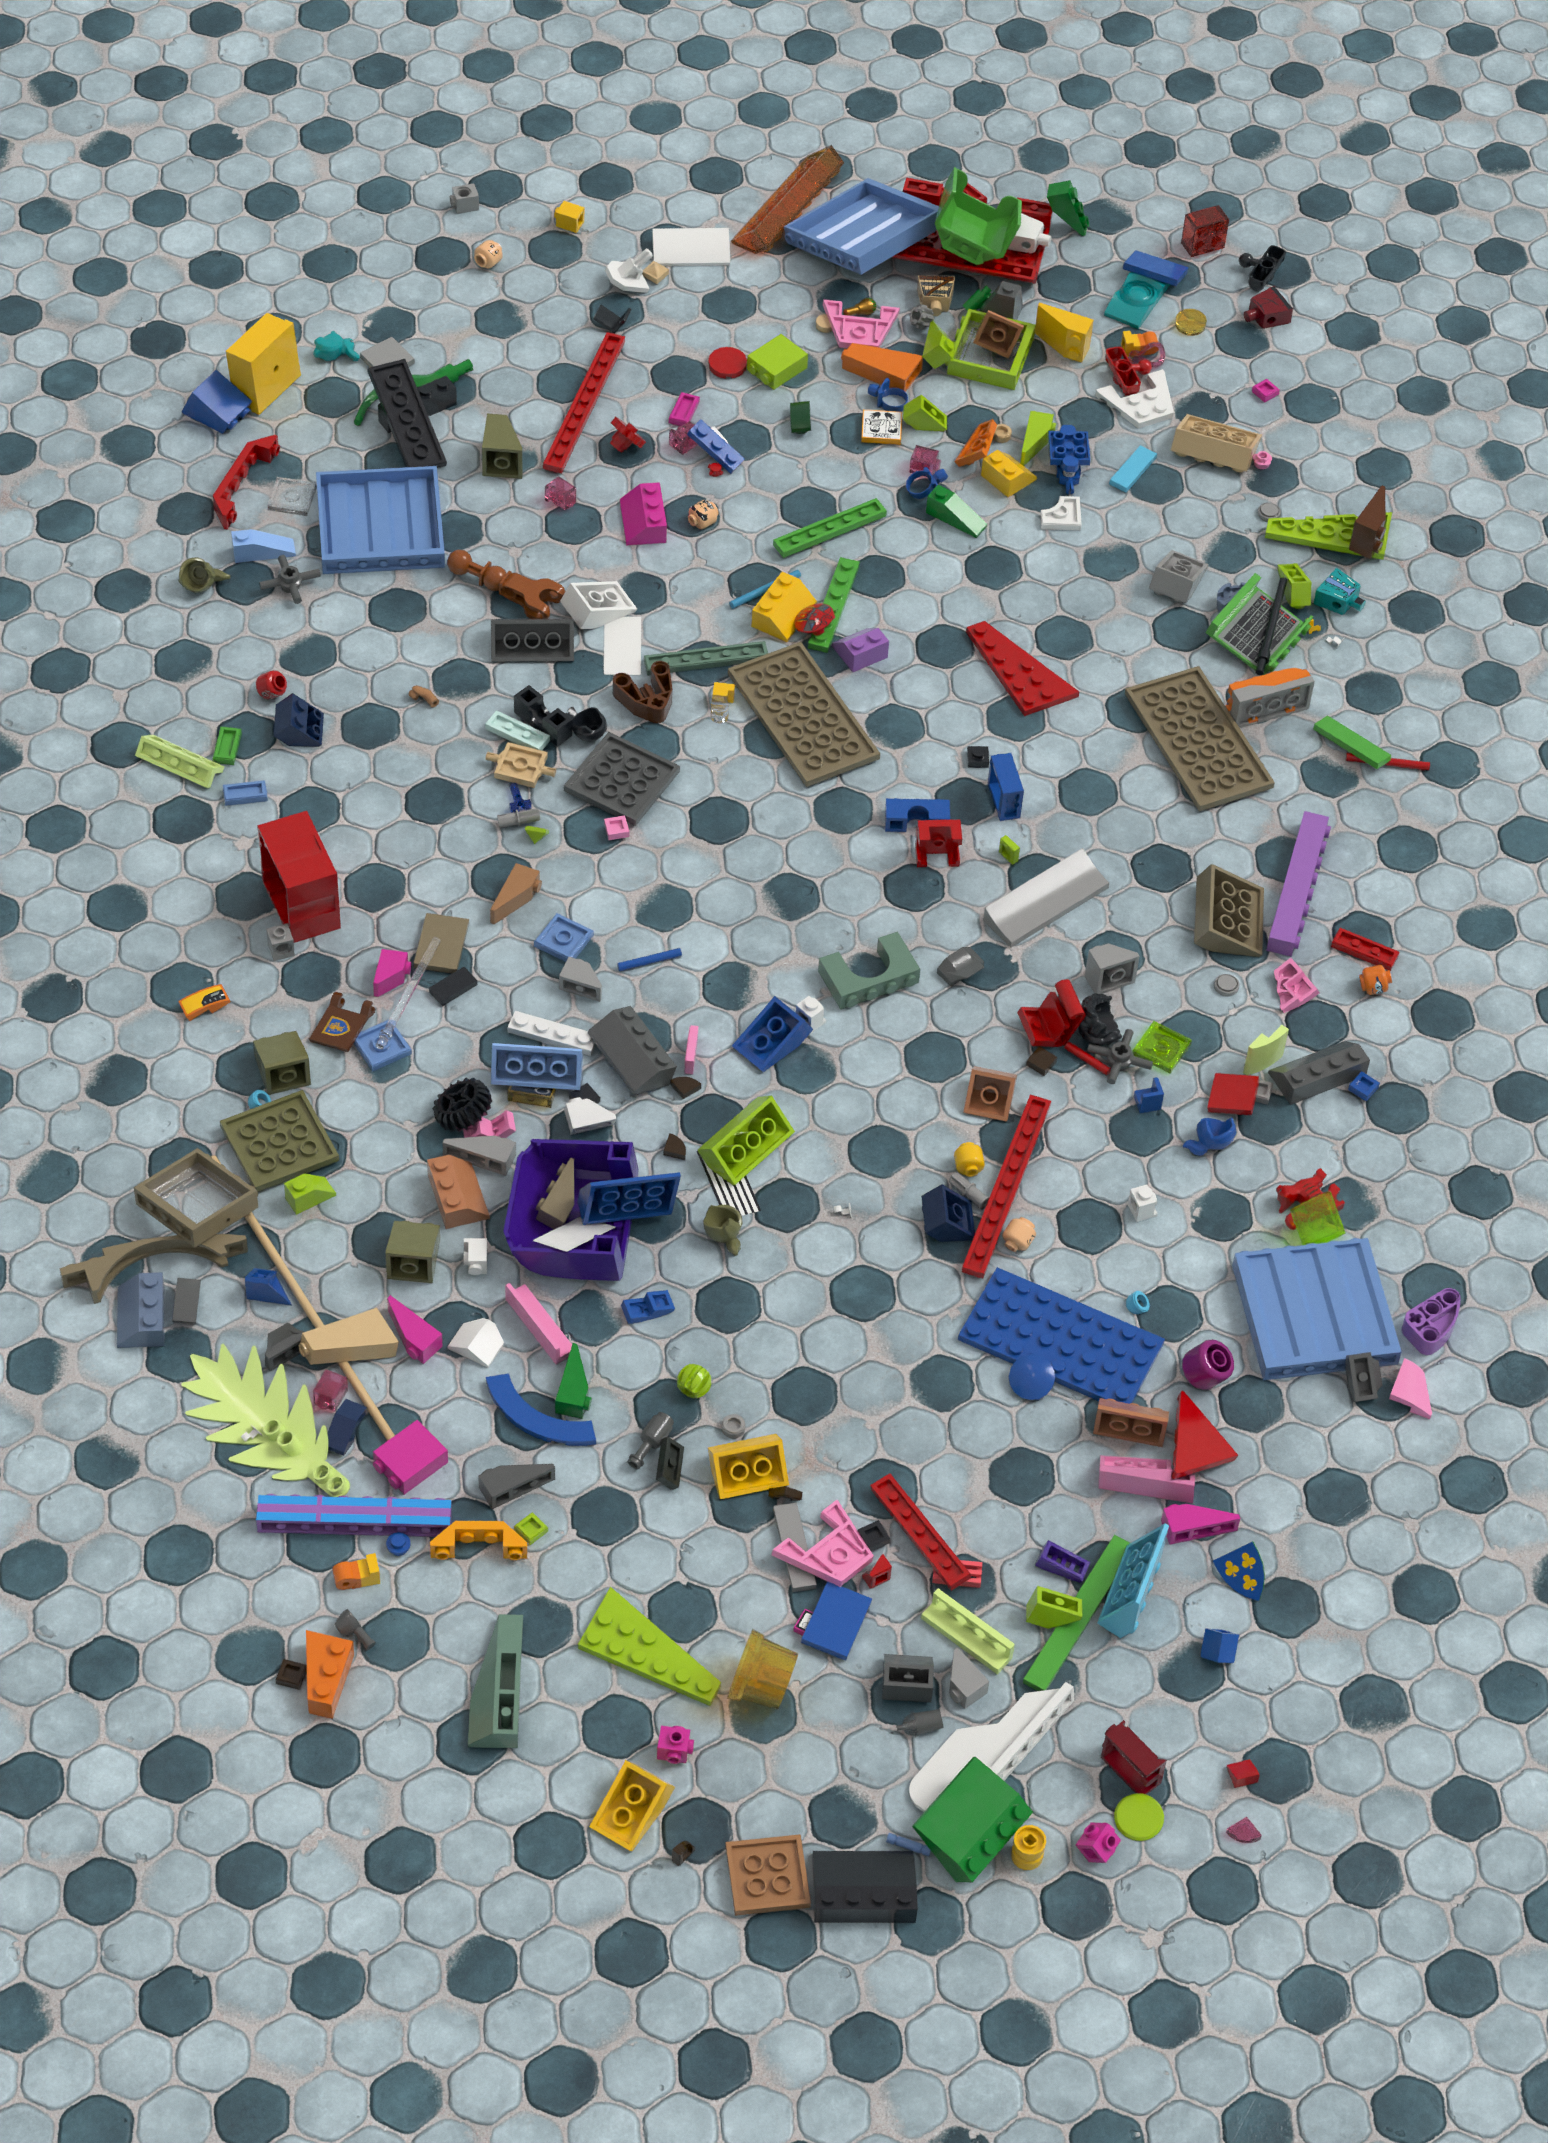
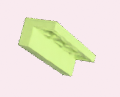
M155 735L141 736L135 756L206 788L211 787L215 774L223 773L224 766Z
M940 1589L933 1593L932 1603L922 1613L921 1619L998 1675L1013 1658L1015 1644Z

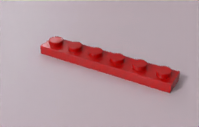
M890 1473L870 1485L871 1491L951 1591L971 1579V1573Z

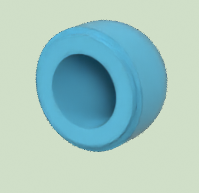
M263 1090L254 1091L248 1098L250 1109L262 1105L258 1098L263 1099L266 1103L271 1102L270 1096Z
M1135 1291L1126 1300V1307L1133 1314H1143L1149 1310V1300L1141 1291ZM1138 1300L1144 1304V1307L1138 1303Z

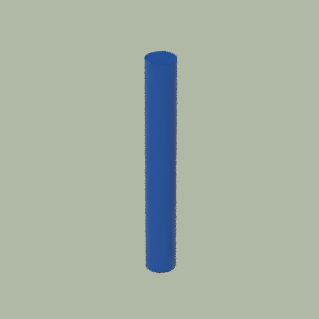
M680 948L619 962L617 967L619 971L681 957L682 952Z

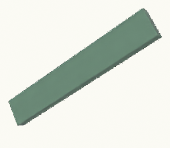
M760 641L644 655V664L647 675H651V665L656 661L666 662L669 665L670 673L739 665L768 654L766 642Z

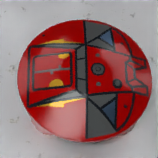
M827 604L810 605L798 613L795 618V627L799 632L813 633L815 636L821 635L825 631L824 628L835 618L834 611Z

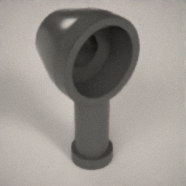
M348 1609L340 1614L334 1625L343 1637L354 1633L366 1650L371 1649L376 1644Z

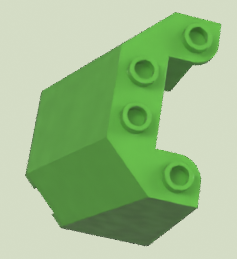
M954 167L945 183L935 219V226L938 230L943 249L975 265L983 264L985 261L995 258H1003L1021 226L1022 201L1013 196H1005L1001 199L997 208H994L963 192L968 183V177L965 172Z

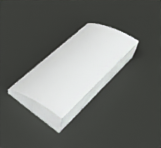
M729 228L652 229L653 260L662 266H730Z

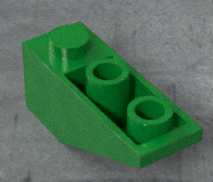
M1071 180L1049 184L1047 199L1052 211L1081 236H1085L1087 227H1089L1088 216L1084 215L1083 204L1078 200L1076 187H1073Z

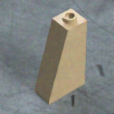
M374 1308L302 1333L299 1351L303 1357H306L310 1365L391 1358L396 1356L399 1341L378 1308Z

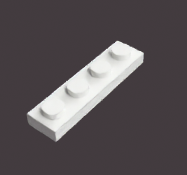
M518 1011L514 1012L508 1025V1033L560 1048L582 1049V1054L588 1056L592 1055L596 1046L588 1031Z

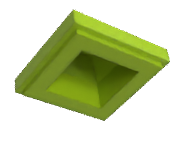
M525 826V831L534 844L549 834L548 829Z

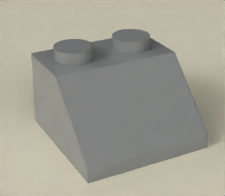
M1109 943L1095 946L1088 952L1085 978L1093 992L1097 994H1103L1133 984L1136 980L1140 956L1137 952Z

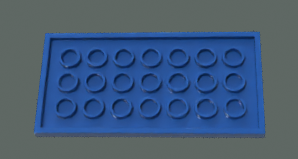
M998 1267L958 1335L959 1341L1012 1364L1025 1355L1034 1354L1042 1356L1050 1362L1055 1371L1054 1382L1097 1401L1100 1398L1114 1399L1128 1404L1134 1402L1165 1342V1339Z

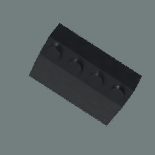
M813 1851L814 1923H916L918 1905L913 1851Z

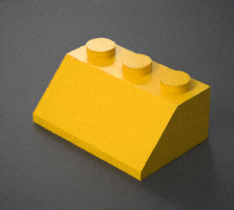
M781 572L753 608L751 627L788 642L797 630L795 618L798 613L810 605L817 604V601L799 578Z
M777 1434L707 1447L710 1468L719 1499L789 1485L783 1442Z

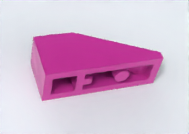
M390 1295L387 1298L388 1312L407 1354L412 1359H417L424 1364L443 1347L442 1333Z
M1173 1504L1163 1509L1161 1522L1162 1525L1165 1523L1169 1525L1167 1539L1169 1545L1238 1531L1240 1516L1239 1514L1190 1504Z

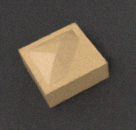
M653 261L643 270L642 275L646 279L658 284L669 275V269Z

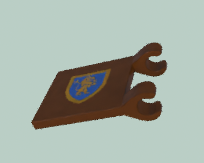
M334 992L329 1007L310 1036L309 1041L349 1052L368 1018L374 1015L376 1009L372 1006L373 1002L369 1000L363 1002L360 1014L341 1009L345 1004V999L341 998L343 994Z

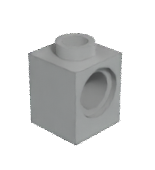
M474 183L452 187V195L449 196L451 207H455L457 214L479 210V195Z
M288 923L266 928L268 947L273 961L295 956L294 941Z

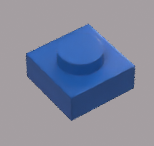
M1361 1071L1349 1084L1348 1090L1367 1101L1379 1088L1380 1082Z

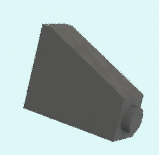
M1002 281L979 311L987 313L989 310L1003 317L1017 320L1023 308L1021 286Z

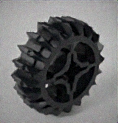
M466 1077L463 1081L457 1080L455 1084H450V1087L443 1089L444 1092L437 1095L438 1099L434 1101L435 1106L432 1108L435 1119L442 1128L450 1132L455 1130L460 1132L463 1128L468 1130L469 1126H475L476 1122L482 1121L481 1118L488 1115L487 1110L491 1109L492 1099L489 1089L483 1082L475 1078L469 1080Z

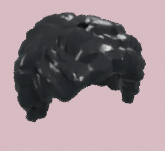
M1094 993L1083 999L1081 1006L1086 1016L1078 1026V1031L1086 1042L1104 1045L1118 1042L1122 1038L1118 1025L1114 1021V1015L1110 1011L1111 1005L1109 1004L1112 996Z

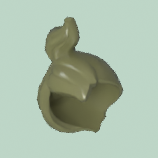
M195 557L189 558L182 563L178 582L186 590L200 593L208 590L214 581L219 582L230 579V575L219 569H213L210 563Z
M730 1205L709 1206L703 1220L706 1234L716 1242L726 1243L728 1251L737 1256L741 1250V1243L737 1239L743 1224L741 1214Z

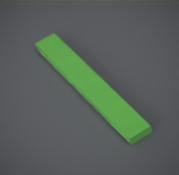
M1116 1535L1113 1536L1075 1596L1082 1599L1081 1620L1055 1628L1024 1677L1023 1683L1037 1691H1044L1049 1688L1109 1592L1126 1546L1130 1542Z

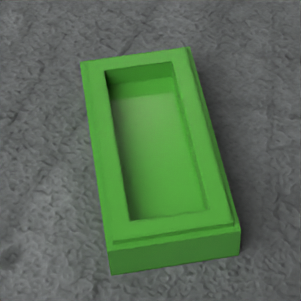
M220 727L213 762L234 765L242 735L241 729Z

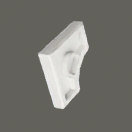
M1060 496L1059 502L1054 507L1041 510V530H1081L1080 497Z

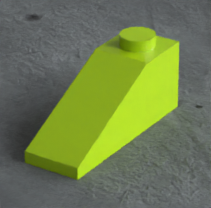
M931 321L922 357L936 369L953 358L955 346L947 334L934 321Z
M1030 411L1020 463L1023 466L1048 444V431L1056 430V423H1053L1054 414Z
M1297 563L1277 565L1280 578L1284 577L1288 580L1284 594L1289 605L1296 609L1310 606L1312 582Z

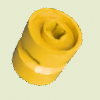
M1025 1825L1016 1831L1011 1850V1859L1018 1868L1033 1870L1040 1866L1046 1847L1044 1832L1039 1827L1033 1825Z

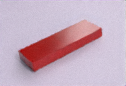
M1339 928L1331 944L1332 948L1371 964L1383 965L1384 969L1390 971L1400 953L1397 950L1343 928Z

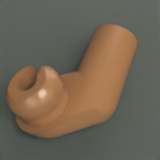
M416 685L409 691V696L412 699L417 700L421 696L432 708L439 704V700L429 689Z

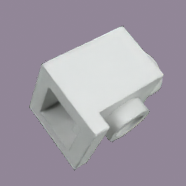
M808 996L796 1005V1013L813 1028L812 1032L826 1023L824 1008L817 999Z
M1148 1185L1130 1189L1128 1207L1136 1222L1156 1217L1158 1215L1155 1209L1157 1198Z
M464 1238V1265H468V1274H487V1238Z

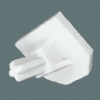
M645 249L635 259L629 257L625 262L611 261L605 269L610 282L623 291L648 293L650 288L642 275L643 270L641 267L653 257V254L649 249Z

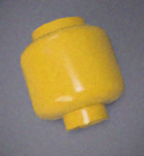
M966 1142L961 1144L954 1152L956 1169L960 1174L974 1177L984 1169L983 1152L978 1145Z

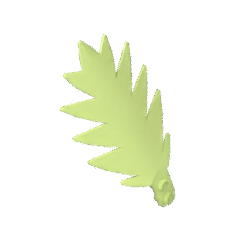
M221 1344L218 1362L195 1354L190 1355L194 1369L200 1379L183 1382L181 1385L197 1395L219 1402L188 1410L185 1414L203 1420L237 1423L206 1436L207 1441L242 1445L260 1444L229 1457L230 1462L250 1467L286 1470L272 1475L274 1480L299 1481L309 1478L330 1497L345 1496L350 1489L348 1479L325 1461L328 1455V1434L325 1425L321 1427L316 1441L313 1407L305 1384L302 1385L288 1416L287 1379L283 1364L279 1365L265 1396L262 1367L256 1346L251 1348L242 1379L233 1356L224 1344ZM252 1426L262 1434L261 1436L258 1433L253 1439L250 1437L246 1442L241 1438L245 1432L249 1434L254 1429Z

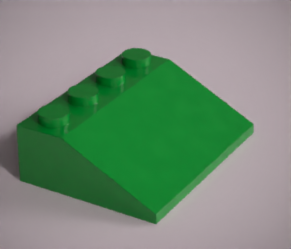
M972 1757L912 1827L955 1882L973 1883L1016 1831L1031 1816L1033 1811L1019 1793L977 1757Z

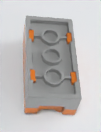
M1299 668L1273 671L1262 676H1255L1240 682L1237 681L1229 684L1228 693L1230 698L1227 700L1228 705H1225L1239 728L1307 710L1310 706L1315 681L1306 669Z

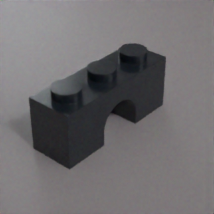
M530 685L514 695V713L533 728L550 735V742L558 747L572 737V719L559 708L550 713L544 705L543 696Z

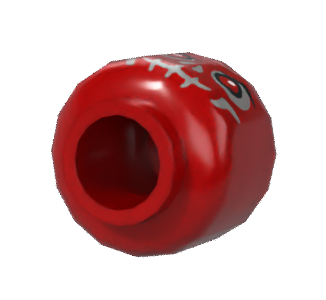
M276 670L263 673L256 680L258 694L267 700L282 696L287 688L286 678Z

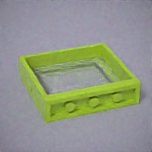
M968 309L966 316H962L961 329L958 328L956 331V342L952 341L955 349L953 358L945 363V366H948L947 374L1015 390L1034 340L1036 324L1010 319L1024 325L1010 357L1006 358L973 343L986 313Z

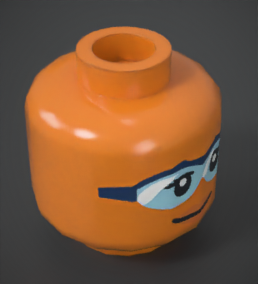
M1383 965L1364 968L1362 974L1359 975L1362 991H1366L1368 995L1386 992L1389 988L1388 984L1392 983L1390 970L1385 971Z

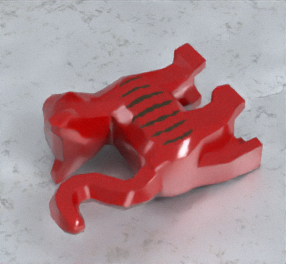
M1321 1168L1311 1178L1301 1179L1294 1185H1279L1276 1188L1277 1200L1281 1205L1279 1213H1283L1295 1201H1298L1307 1212V1214L1291 1212L1286 1216L1285 1223L1290 1230L1297 1228L1294 1220L1307 1223L1343 1209L1345 1202L1336 1199L1340 1188L1335 1183L1331 1184L1326 1192L1320 1190L1323 1186L1322 1182L1327 1176Z

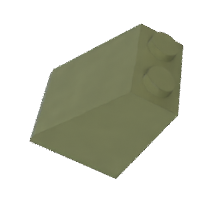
M487 413L482 444V476L522 479L523 477L522 446L507 415Z
M297 1031L284 1032L253 1041L255 1059L268 1095L311 1085L309 1057Z
M394 1221L385 1253L387 1279L433 1283L440 1243V1225Z

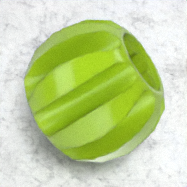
M688 1364L678 1373L677 1387L690 1398L703 1397L710 1390L711 1375L700 1365Z

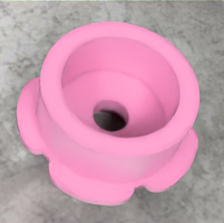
M1265 451L1254 454L1255 467L1258 469L1268 468L1271 464L1272 456Z

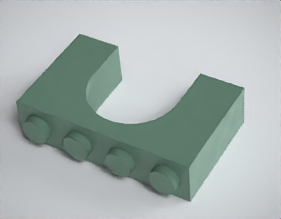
M898 931L878 938L877 953L887 970L877 977L865 978L854 974L848 968L839 952L819 958L818 972L840 1010L919 983L920 968Z

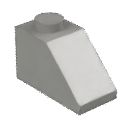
M568 957L559 975V989L600 1002L602 999V985L590 963L582 959Z
M957 1647L953 1653L949 1693L955 1703H960L966 1709L988 1693L989 1681Z

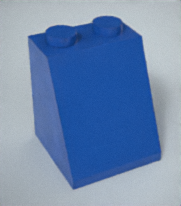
M215 370L191 393L182 413L223 434L227 429L232 430L238 424L237 420L240 417L244 419L250 412L249 406L252 400L219 371Z

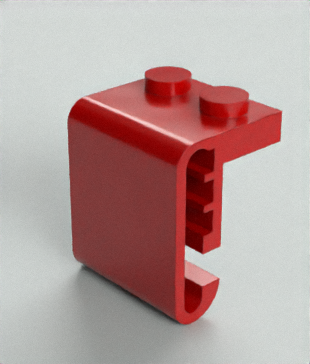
M1064 979L1054 985L1058 992V997L1056 992H1049L1040 1007H1020L1017 1014L1032 1046H1064L1085 1018V1012L1070 980Z

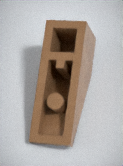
M515 864L490 909V923L496 924L532 900L535 892L538 893L542 886L539 870Z

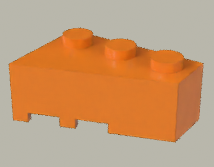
M306 1630L308 1710L310 1714L333 1719L354 1658L353 1641Z

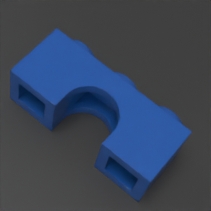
M886 798L885 832H906L907 823L914 819L950 820V800Z

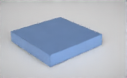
M556 913L534 941V947L566 962L568 957L577 958L594 936V931Z
M391 1019L360 1032L353 1043L372 1072L412 1054V1049Z

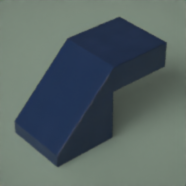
M348 1399L344 1400L336 1411L327 1433L328 1450L342 1456L346 1454L354 1443L356 1427L366 1415V1406Z

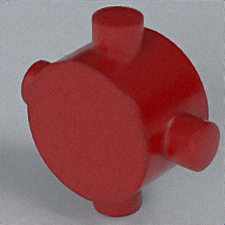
M712 463L708 465L710 476L718 477L723 474L721 464Z

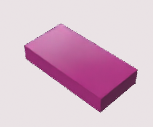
M681 392L669 416L668 423L687 428L700 402V397Z

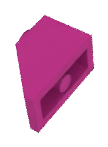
M381 950L373 982L375 997H379L403 984L406 974L410 975L411 962L408 961V952Z

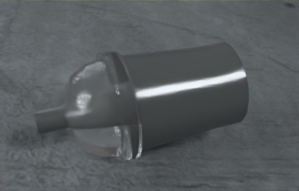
M940 1709L917 1713L910 1712L909 1715L904 1717L902 1725L896 1726L897 1731L904 1730L907 1735L915 1737L944 1728Z

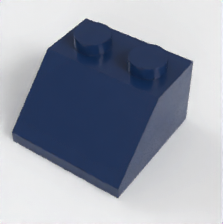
M943 1184L921 1196L926 1234L940 1242L973 1241L975 1228L970 1200Z

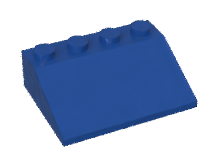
M680 1172L587 1184L580 1189L577 1201L583 1225L671 1215L681 1178Z

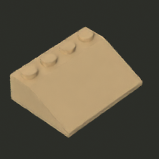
M1187 414L1176 428L1171 451L1175 452L1178 456L1186 457L1188 455L1200 462L1210 461L1218 467L1228 466L1232 467V470L1236 472H1247L1262 434Z

